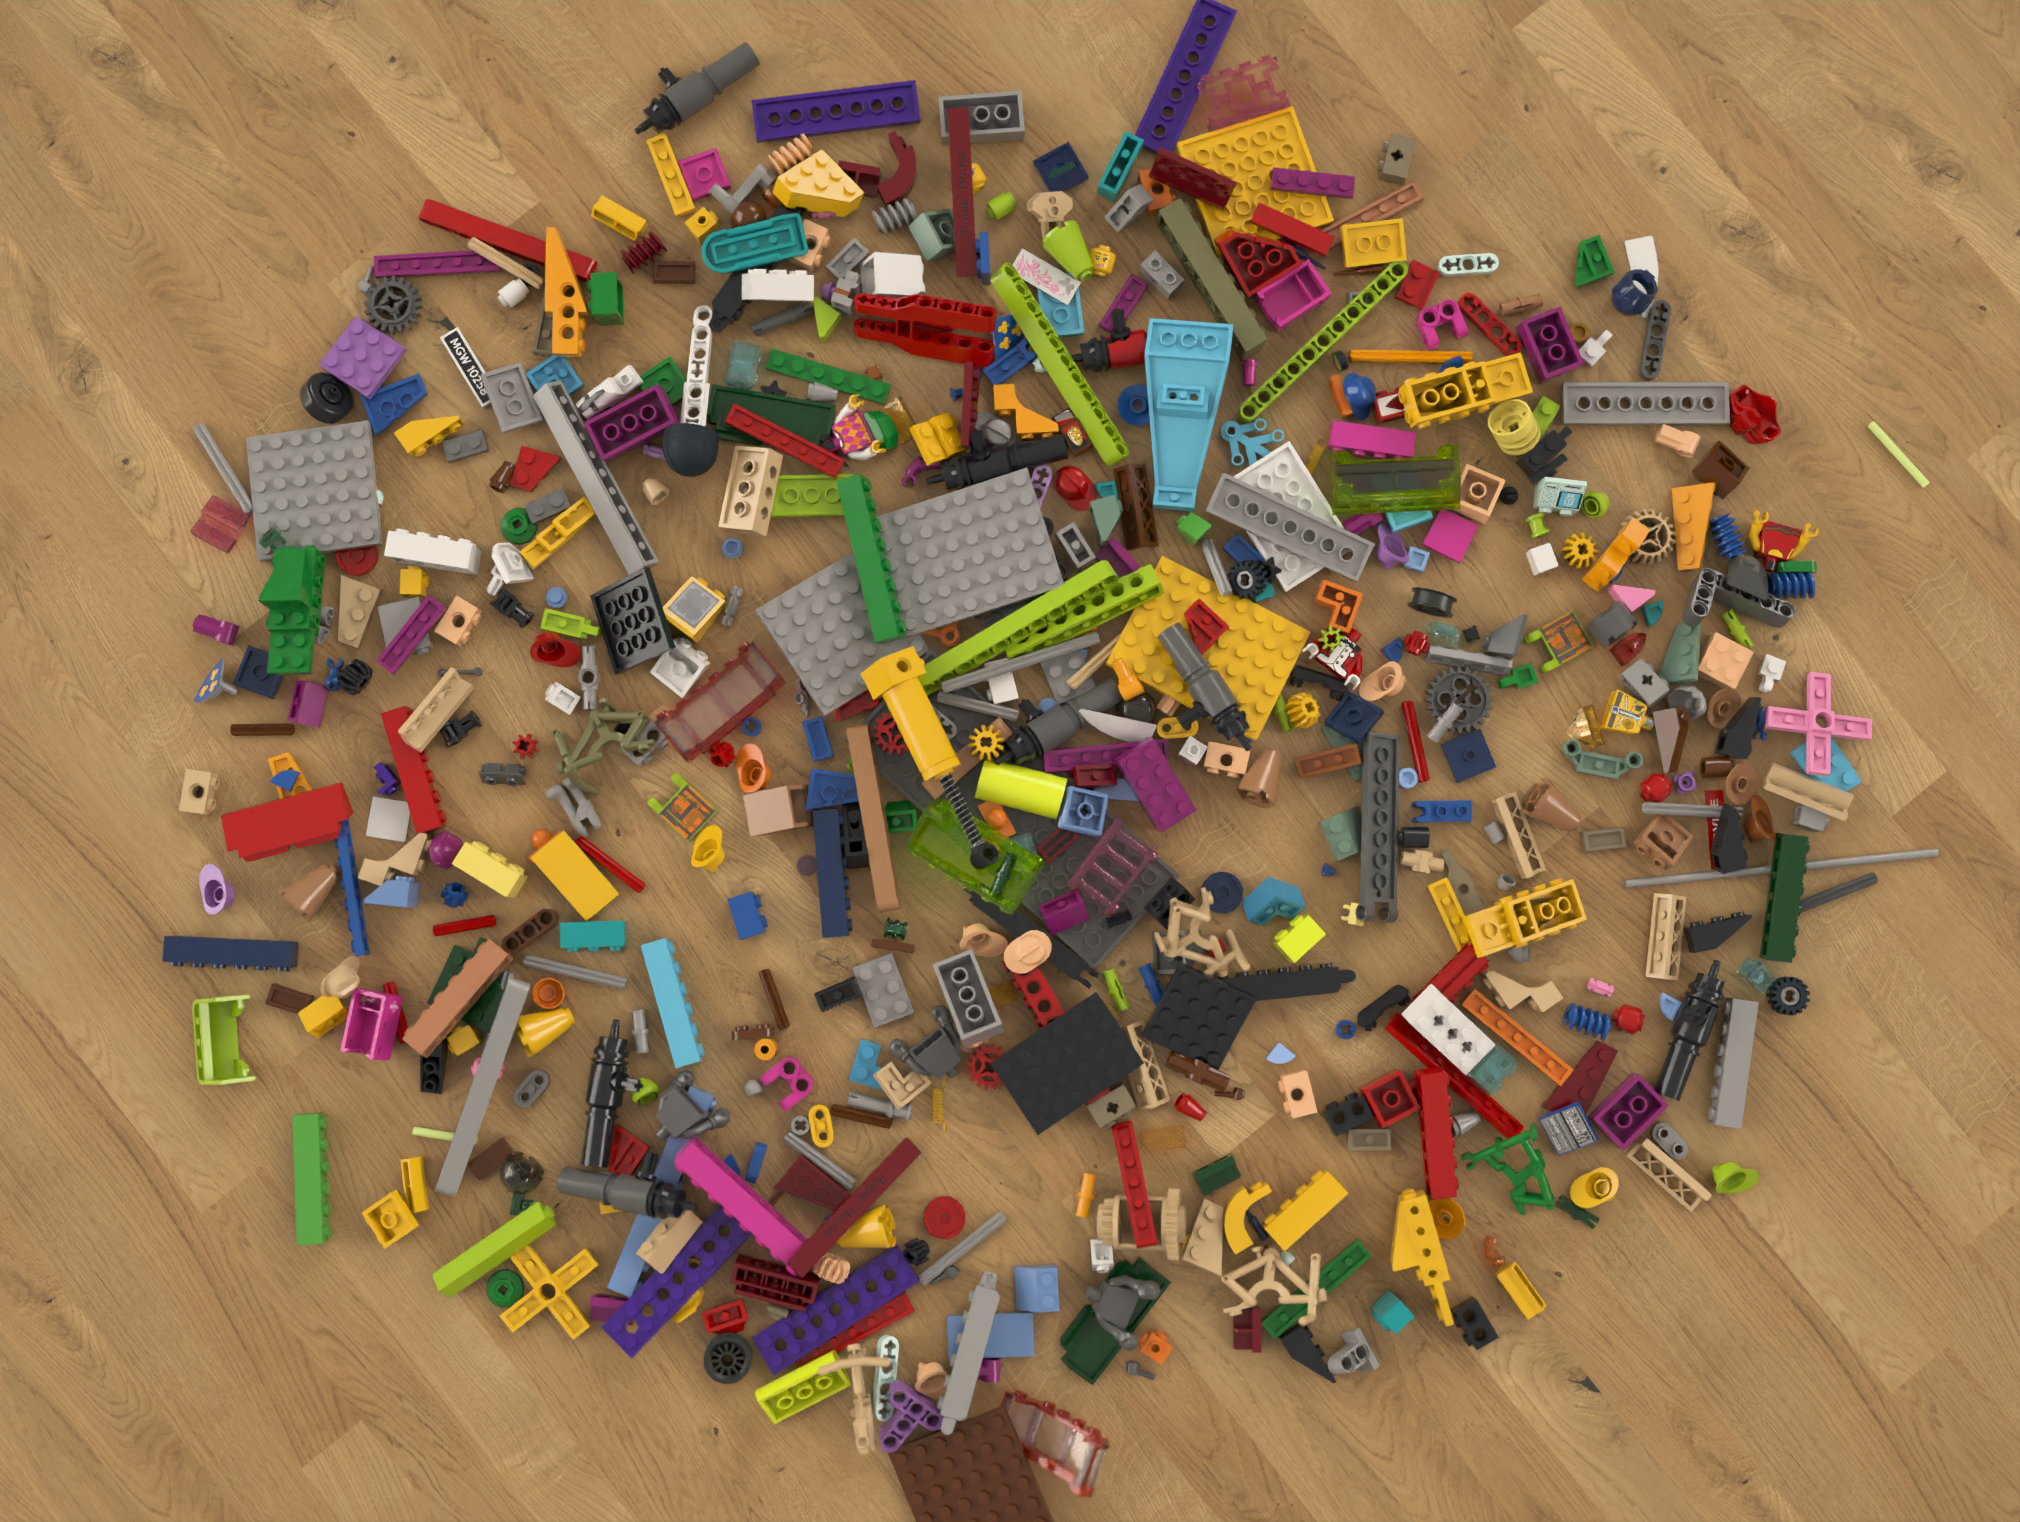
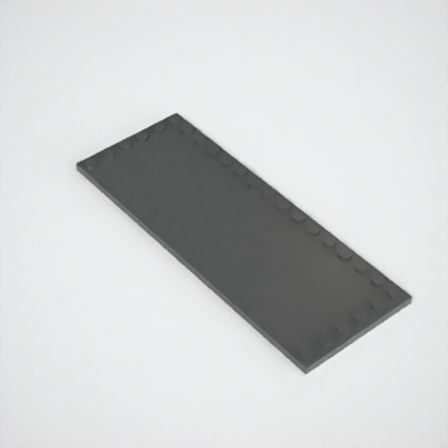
M932 649L922 658L925 663L924 665L939 657ZM971 685L948 692L990 703ZM941 688L927 696L931 705L956 725L957 734L952 740H949L955 753H958L972 741L969 739L970 735L977 736L974 733L975 728L981 733V725H985L987 728L999 718L937 702V695L939 691H942ZM885 700L862 723H869L872 737L873 734L877 733L873 726L879 725L876 718L882 720L883 712L886 715H890V710ZM894 718L886 721L884 725L888 726L893 723ZM941 718L940 723L945 733L952 735V726L945 727L942 724L945 720ZM1001 718L1012 732L1018 729L1011 721ZM897 725L894 730H890L894 739L897 734H901ZM881 733L883 740L889 744L888 735ZM873 738L878 772L966 853L971 855L970 849L972 844L969 843V838H966L967 834L964 833V828H961L962 824L959 823V818L956 817L957 814L953 812L954 808L951 802H948L949 798L946 797V792L937 800H934L921 785L924 779L910 751L907 752L901 749V755H899L897 750H894L893 754L890 755L888 748L883 752V745H876L879 738ZM904 738L898 741L897 746L905 743ZM1005 747L1003 750L995 749L999 756L1006 752ZM993 753L990 754L992 759L998 758ZM1043 755L1040 758L1036 757L1032 762L1025 761L1019 766L1044 772ZM1012 759L1006 761L1007 763L1015 764ZM984 760L981 761L955 785L959 787L958 791L961 792V797H964L963 801L964 803L966 802V807H969L968 811L969 813L971 812V817H974L973 821L974 823L976 822L975 825L979 828L978 831L981 833V837L984 838L983 841H988L989 844H993L998 849V861L985 868V870L1045 925L1046 922L1038 905L1077 889L1090 919L1056 933V935L1095 969L1147 912L1144 907L1172 877L1176 880L1179 875L1107 809L1101 836L1094 837L1079 833L1081 837L1050 864L1047 863L1035 848L1058 829L1062 802L1057 820L1001 805L1016 834L997 843L977 807L986 801L975 798ZM1065 771L1045 772L1067 778L1066 787H1075L1074 779L1068 777ZM1080 808L1082 816L1086 815L1087 811H1084L1083 808ZM1063 829L1041 849L1045 851L1068 830ZM1071 833L1050 851L1047 856L1050 858L1075 835ZM1130 910L1132 915L1131 921L1126 920L1127 922L1117 926L1113 925L1112 928L1108 926L1107 917L1110 918L1114 914Z

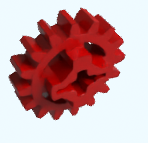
M883 712L882 720L876 718L879 725L873 726V729L877 731V733L873 734V738H879L876 745L882 744L883 752L888 748L890 755L893 754L894 750H897L899 755H901V749L908 752L909 749L906 743L897 746L898 741L903 739L902 734H897L894 739L893 734L890 732L897 725L895 720L888 726L884 725L886 721L893 718L891 712L890 715H886ZM881 733L888 735L889 744L883 740Z
M993 1043L990 1048L983 1044V1050L976 1047L975 1051L977 1054H970L969 1056L973 1060L967 1062V1065L971 1066L967 1074L973 1073L970 1080H977V1087L984 1084L985 1090L988 1089L989 1085H992L995 1090L997 1083L1003 1086L1004 1084L995 1070L992 1072L990 1070L982 1072L986 1067L985 1062L991 1063L1003 1055L1001 1053L1002 1047L1000 1046L996 1050ZM992 1052L998 1056L991 1058L987 1057L985 1053ZM979 1058V1060L981 1061V1068L978 1069V1071H976L975 1063ZM985 1075L992 1076L994 1080L987 1081L983 1080L982 1077Z

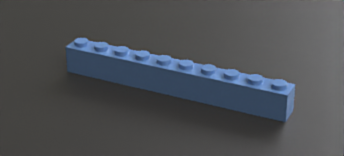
M694 1085L690 1086L688 1094L707 1114L709 1112L713 1113L717 1101L714 1100L716 1094ZM672 1134L669 1136L654 1176L657 1177L655 1184L658 1181L672 1183L677 1189H682L685 1181L681 1180L683 1174L675 1168L676 1163L674 1160L678 1150L690 1138H675ZM637 1214L607 1288L631 1297L642 1286L643 1281L640 1279L643 1272H648L650 1265L641 1259L636 1252L662 1219Z

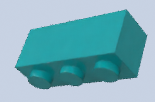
M1125 131L1098 184L1097 194L1116 202L1143 148V139Z
M627 921L560 923V948H566V952H579V948L587 947L588 952L600 951V947H609V951H622V946H627Z
M1389 1290L1370 1306L1374 1311L1372 1314L1374 1319L1387 1332L1392 1330L1395 1334L1415 1317Z

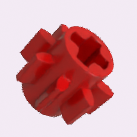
M1414 631L1413 634L1408 633L1403 641V644L1407 645L1405 650L1415 656H1420L1421 652L1427 653L1431 643L1426 642L1428 636L1419 631Z
M519 734V740L512 742L516 745L513 753H521L520 759L523 760L526 755L533 759V753L535 751L539 752L535 745L539 741L531 740V734H527L526 738ZM524 742L530 744L527 747L528 751L522 749Z
M717 741L708 751L711 754V762L717 767L725 766L728 768L736 758L733 754V746L727 742L720 743Z

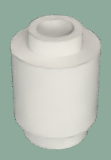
M519 278L516 281L512 280L500 289L497 298L504 307L509 306L512 308L526 298V294L530 291Z

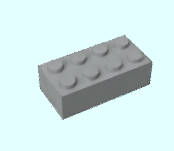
M1021 91L939 97L942 146L949 145L948 108L968 107L970 144L1024 140L1025 128Z
M972 949L932 964L965 1048L1004 1033L1002 1023Z

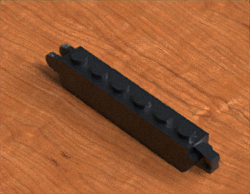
M783 206L777 207L770 218L798 213L802 217L805 208L798 206L795 209L789 207L786 209ZM778 262L733 272L712 301L714 314L708 324L709 327L720 334L729 323L733 325L735 320L739 321L744 313L743 309L746 304H751L753 301L742 300V274H748V270L766 269V273H769V270L776 268Z
M968 883L963 889L972 896L969 901L975 907L1017 938L1031 930L1045 933L1051 941V953L1047 960L1073 980L1079 981L1090 989L1092 986L1090 982L1080 977L1079 974L1085 969L1093 977L1098 978L1100 975L1090 968L1084 960L986 887L984 888L980 885L976 889Z
M1322 963L1320 968L1312 969L1311 965L1299 966V970L1291 971L1290 967L1278 968L1276 973H1270L1269 969L1257 970V975H1249L1247 971L1237 972L1236 977H1218L1215 975V978L1255 995L1256 1001L1337 993L1341 988V983L1353 982L1356 975L1352 970H1339V967L1333 966L1332 963Z

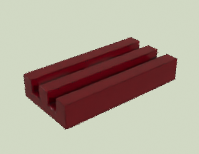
M1058 828L1035 849L1050 864L1081 837L1079 833L1067 831L1049 848L1043 851L1041 848L1063 830ZM1071 833L1075 835L1050 858L1047 856L1050 851Z

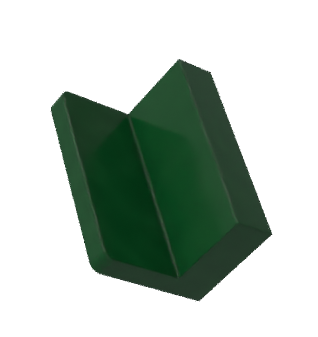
M1230 1153L1192 1172L1203 1195H1207L1241 1177L1235 1164L1236 1162Z

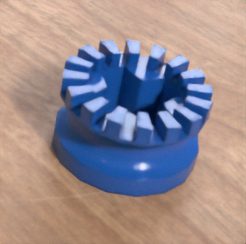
M749 717L742 723V729L746 735L756 736L760 733L762 725L758 719ZM750 721L758 725V728H755L753 733L746 729V726L750 725Z
M1342 1020L1337 1023L1335 1031L1340 1038L1351 1039L1355 1034L1356 1028L1351 1021ZM1349 1024L1350 1034L1345 1033L1342 1035L1341 1026Z

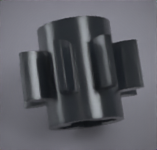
M915 1238L905 1244L907 1249L903 1254L909 1264L915 1263L918 1266L929 1260L927 1254L930 1253V1248L924 1240Z

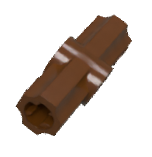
M1171 1051L1165 1065L1201 1085L1205 1084L1223 1093L1231 1078L1230 1075L1212 1068L1207 1063L1196 1058L1185 1057L1174 1051Z

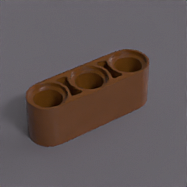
M542 909L504 937L502 940L503 950L509 954L523 951L557 925L559 921L558 913L553 909ZM547 912L552 915V921L549 924L543 921V916ZM530 925L535 929L532 937L526 934V929ZM512 938H515L518 942L515 950L509 947V941Z

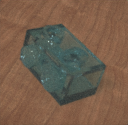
M735 340L731 344L725 385L750 390L757 384L759 373L756 370L762 358V353L759 352L760 345Z
M1496 1044L1467 1076L1486 1093H1496L1503 1086L1502 1081L1515 1073L1517 1070L1515 1066L1519 1062L1500 1045Z

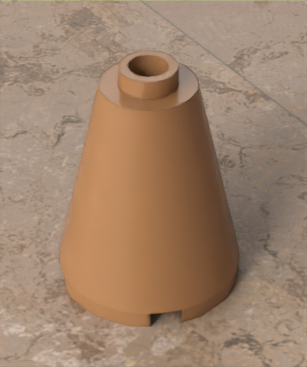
M1269 747L1262 750L1236 786L1235 793L1239 798L1244 800L1246 797L1251 800L1250 804L1261 808L1274 807L1282 764V756L1277 749Z
M1540 779L1543 781L1541 784L1535 783L1528 790L1522 801L1525 804L1524 809L1521 808L1523 814L1566 831L1576 830L1580 826L1581 814L1549 779Z
M323 864L282 888L278 893L281 896L285 893L284 899L301 916L307 914L306 920L310 922L339 880L336 876L339 872L331 864L328 866Z

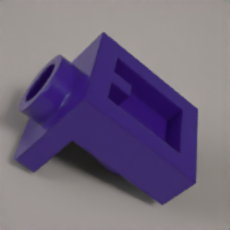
M380 762L374 769L377 771V778L383 784L386 782V785L377 792L382 796H390L398 790L397 786L401 784V781L386 763Z

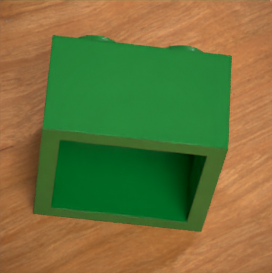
M616 272L591 273V280H588V291L592 297V301H588L589 313H592L593 319L597 321L599 326L624 325L623 283Z

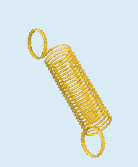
M1317 442L1315 444L1316 448H1313L1309 456L1310 459L1307 460V465H1305L1309 473L1315 471L1314 467L1317 466V461L1320 460L1324 452L1322 450L1323 447H1319Z
M943 1077V1088H945V1077ZM933 1088V1090H932V1092H933V1093H932V1095H933V1097H932V1098H933L932 1102H934V1103L932 1104V1105H933V1107H932V1108H933L932 1112H934V1113L932 1114V1115H933V1117H932V1118H933L932 1122H934V1123H943V1133H945V1122H935V1121H934V1120H938V1121L944 1120L943 1118H934V1117H944L943 1115H934V1114H936V1113H937V1114H943V1113H944V1112H935V1111H934V1110H944L943 1108H934V1107H944L943 1105H934L935 1103H937V1104H943V1103H944V1102H936V1101H934V1100H944L943 1098H934V1097H943V1095H935V1093H938V1094H943V1093H944V1092H936V1091H934V1090H944V1089Z

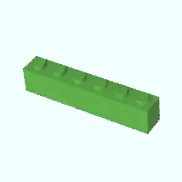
M324 1112L301 1113L292 1115L297 1245L323 1244L329 1241L332 1233L331 1225H328L331 1206L327 1199V1195L330 1193V1183L327 1182L329 1161L326 1160L329 1143L328 1139H325L328 1120Z

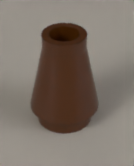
M504 461L501 467L489 479V486L499 493H504L508 490L515 465Z

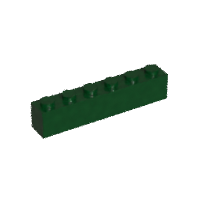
M1776 833L1759 958L1792 963V959L1796 955L1794 944L1795 937L1799 933L1797 925L1798 916H1800L1802 910L1800 898L1804 893L1803 874L1807 871L1805 859L1810 848V843L1806 836Z

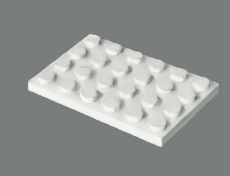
M1290 441L1233 476L1344 529ZM1230 495L1228 497L1230 506L1235 507L1238 505L1239 500L1237 496ZM1249 504L1247 506V513L1251 516L1257 514L1258 509L1256 505ZM1268 513L1266 515V522L1271 525L1275 524V514ZM1286 522L1284 526L1285 531L1293 533L1295 531L1294 523ZM1307 530L1304 532L1303 538L1306 542H1312L1314 534ZM1246 531L1263 559L1267 561L1270 557H1274L1275 566L1282 569L1281 573L1274 576L1284 592H1287L1324 568ZM1325 539L1322 547L1326 551H1331L1333 543ZM1344 548L1341 552V556L1348 553L1350 550L1348 548Z

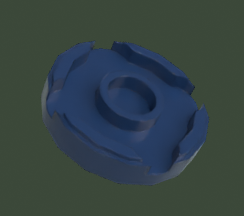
M1228 872L1211 874L1204 880L1201 887H1205L1207 892H1211L1213 904L1209 905V909L1216 913L1234 911L1240 905L1243 898L1241 882L1235 875Z

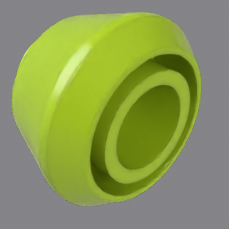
M1587 492L1582 499V509L1590 518L1599 519L1605 515L1609 507V499L1603 492Z
M639 1078L643 1088H640L639 1092L632 1091V1101L637 1105H646L658 1097L660 1089L650 1079Z

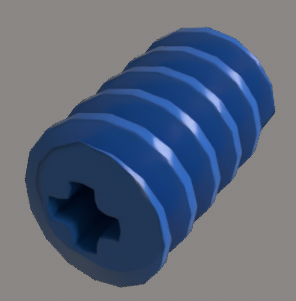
M1731 513L1709 521V525H1715L1711 533H1718L1714 537V541H1721L1716 546L1717 549H1724L1719 555L1720 557H1727L1726 559L1747 552V549H1740L1744 541H1737L1742 535L1741 533H1734L1739 527L1738 525H1731L1736 520V518L1728 517Z
M1771 573L1768 577V593L1771 595L1774 593L1775 597L1778 598L1783 593L1784 599H1788L1790 593L1793 599L1797 598L1798 593L1801 599H1805L1807 593L1809 599H1813L1815 595V580L1811 573Z
M1570 1003L1567 1006L1562 1021L1563 1026L1566 1022L1568 1023L1569 1030H1572L1574 1025H1576V1032L1578 1033L1582 1028H1585L1584 1035H1588L1590 1031H1593V1038H1596L1600 1033L1602 1041L1605 1040L1611 1026V1019H1609L1608 1014L1604 1013L1601 1015L1599 1011L1593 1012L1592 1009H1585L1581 1005L1577 1007L1575 1003Z

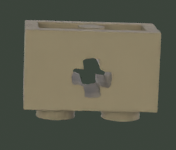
M1393 133L1389 140L1385 139L1382 152L1385 153L1384 160L1380 159L1377 169L1378 172H1381L1379 180L1400 185L1404 184L1407 179L1416 139Z
M1123 1083L1112 1088L1109 1093L1089 1105L1088 1103L1086 1104L1099 1128L1104 1126L1105 1129L1115 1124L1114 1119L1121 1115L1125 1118L1134 1112L1133 1108L1136 1107ZM1109 1102H1112V1104L1117 1103L1118 1106L1115 1107L1117 1109L1115 1112L1106 1110Z

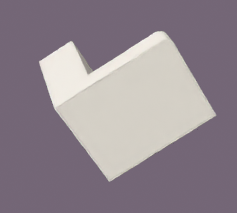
M1550 543L1526 552L1534 576L1559 566Z

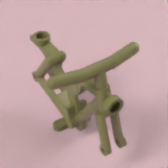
M606 698L599 699V705L604 708V712L596 709L590 713V723L573 753L564 734L558 729H553L551 732L563 758V761L557 762L558 773L560 775L566 774L573 784L593 796L599 794L598 788L584 782L578 771L579 768L601 760L603 754L600 751L604 745L612 741H618L621 743V748L626 752L638 750L640 753H648L651 751V747L656 746V742L653 739L637 742L646 724L650 722V718L643 711L616 712V707ZM606 723L632 724L626 735L619 732H610ZM597 728L601 737L590 748L589 756L579 759Z

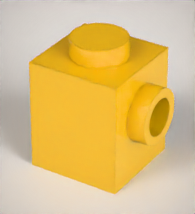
M703 207L689 218L685 225L696 240L702 244L710 234L719 230L717 223L719 219L713 211L710 210L708 212Z
M407 566V569H401L400 595L404 597L426 598V588H429L430 584L427 572L420 569L419 566Z
M471 1024L464 1028L462 1025L450 1031L452 1035L447 1037L449 1050L453 1054L456 1053L457 1056L465 1054L484 1042L477 1028Z

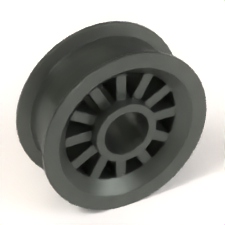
M1412 588L1414 595L1412 602L1408 603L1410 608L1432 616L1453 617L1451 609L1453 603L1457 602L1455 597L1433 589Z
M731 1332L722 1333L714 1337L708 1344L704 1354V1367L707 1374L713 1380L722 1384H733L743 1379L748 1373L752 1362V1349L748 1341L741 1335ZM730 1354L734 1360L726 1362L723 1359V1355Z

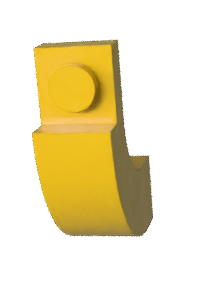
M1259 1181L1253 1184L1249 1192L1242 1185L1231 1195L1226 1203L1223 1212V1231L1235 1255L1254 1244L1245 1230L1244 1215L1251 1204L1272 1192L1266 1182L1261 1183Z

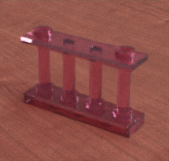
M1118 817L1115 818L1066 884L1072 891L1075 887L1077 889L1081 888L1104 905L1107 909L1103 914L1106 916L1109 913L1113 915L1120 906L1117 902L1146 863L1149 862L1151 864L1158 855L1155 852L1158 848L1156 845H1153L1149 850L1126 833L1121 826L1124 822ZM1113 836L1115 838L1119 837L1144 856L1138 867L1111 848L1112 845L1109 844V841ZM1100 854L1108 855L1132 873L1125 884L1098 865L1099 862L1096 859ZM1088 870L1091 873L1094 871L1119 890L1113 901L1086 882L1083 876Z

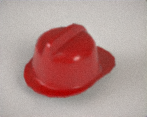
M1064 466L1055 473L1053 479L1054 488L1073 509L1080 511L1088 510L1090 501L1097 500L1098 493L1094 483L1079 468Z
M545 632L537 635L535 642L530 648L531 657L535 661L557 667L573 666L579 661L581 656L580 649L575 643L562 639L561 636L554 632Z

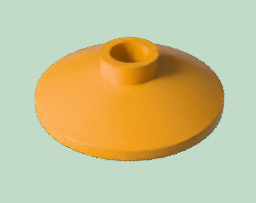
M1450 1198L1431 1200L1428 1204L1438 1237L1453 1239L1460 1235L1465 1226V1215L1460 1205ZM1445 1213L1450 1216V1219L1446 1218Z

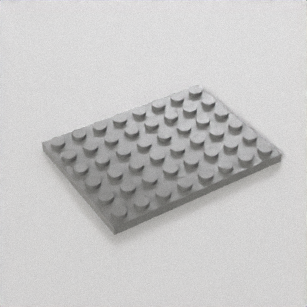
M1027 468L877 516L882 527L880 530L881 537L884 539L887 547L885 550L886 558L891 563V578L896 584V598L901 604V619L906 624L905 639L1045 594L1064 585Z

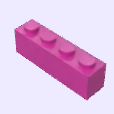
M1333 421L1330 425L1327 449L1332 450L1335 454L1349 452L1353 453V456L1356 457L1370 455L1374 456L1373 458L1376 460L1391 458L1394 459V462L1406 463L1413 457L1416 432Z

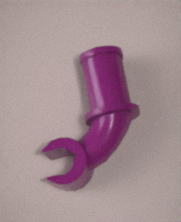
M918 456L907 468L902 479L903 486L906 488V479L910 477L914 487L917 481L915 476L918 471L920 473L921 470L940 469V462L927 466L924 459Z

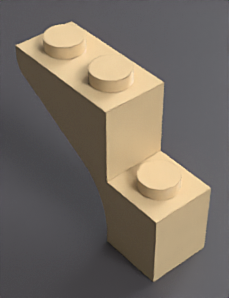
M419 833L387 860L377 861L365 858L358 878L381 886L387 880L394 879V868L412 875H419V872H422L425 868L426 860L424 859L426 853L429 852L433 835Z
M1486 970L1481 974L1484 978L1482 979L1483 984L1488 990L1492 989L1496 995L1494 999L1501 1008L1511 1009L1528 997L1527 1003L1531 1009L1543 1013L1563 999L1551 980H1545L1534 987H1525L1495 971Z

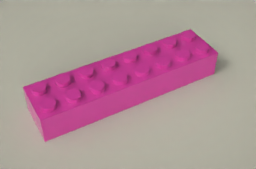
M697 1137L690 1138L678 1150L674 1160L676 1163L675 1168L683 1175L687 1173L692 1178L691 1182L698 1189L703 1188L707 1191V1197L715 1204L719 1202L724 1207L722 1209L724 1213L730 1218L735 1217L740 1222L739 1226L748 1233L750 1231L756 1236L754 1238L755 1241L762 1247L766 1245L771 1250L770 1254L777 1261L780 1262L782 1260L787 1264L786 1261L808 1240ZM787 1264L786 1269H787L792 1275L796 1276L797 1274H796V1273L794 1272V1270Z

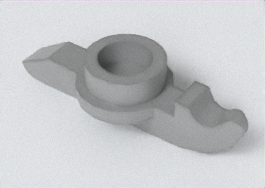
M798 678L796 679L797 692L794 695V700L797 704L802 705L803 708L801 710L805 713V717H809L811 714L809 695Z

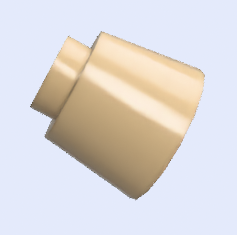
M648 478L642 484V491L651 505L662 502L669 494V489L657 479Z

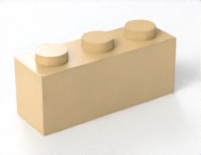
M685 1209L678 1218L668 1217L662 1219L636 1254L656 1271L663 1274L703 1221L690 1210Z

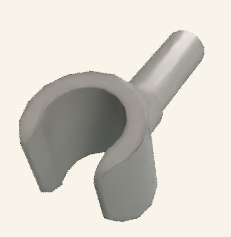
M370 265L366 277L358 283L360 291L364 294H371L372 291L369 287H374L369 283L374 271L373 265Z

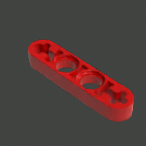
M1465 293L1458 301L1460 311L1505 356L1517 354L1521 351V341L1476 295ZM1470 299L1472 301L1471 306L1465 307V300L1468 301ZM1478 306L1479 309H1477L1476 312L1472 314L1471 312ZM1485 313L1488 321L1486 323L1479 322L1477 314ZM1492 328H1500L1502 336L1499 338L1494 337L1491 332ZM1506 335H1507L1509 338H1507V340L1504 341L1503 344H1501L1500 342H1501V341L1506 337ZM1512 343H1514L1516 345L1514 347L1515 350L1512 349L1511 351H1509L1507 349L1509 347V344L1511 345Z

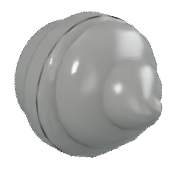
M1530 945L1519 948L1513 946L1511 950H1508V954L1516 962H1529Z

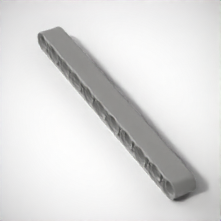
M509 977L438 1178L435 1192L456 1197L531 983Z

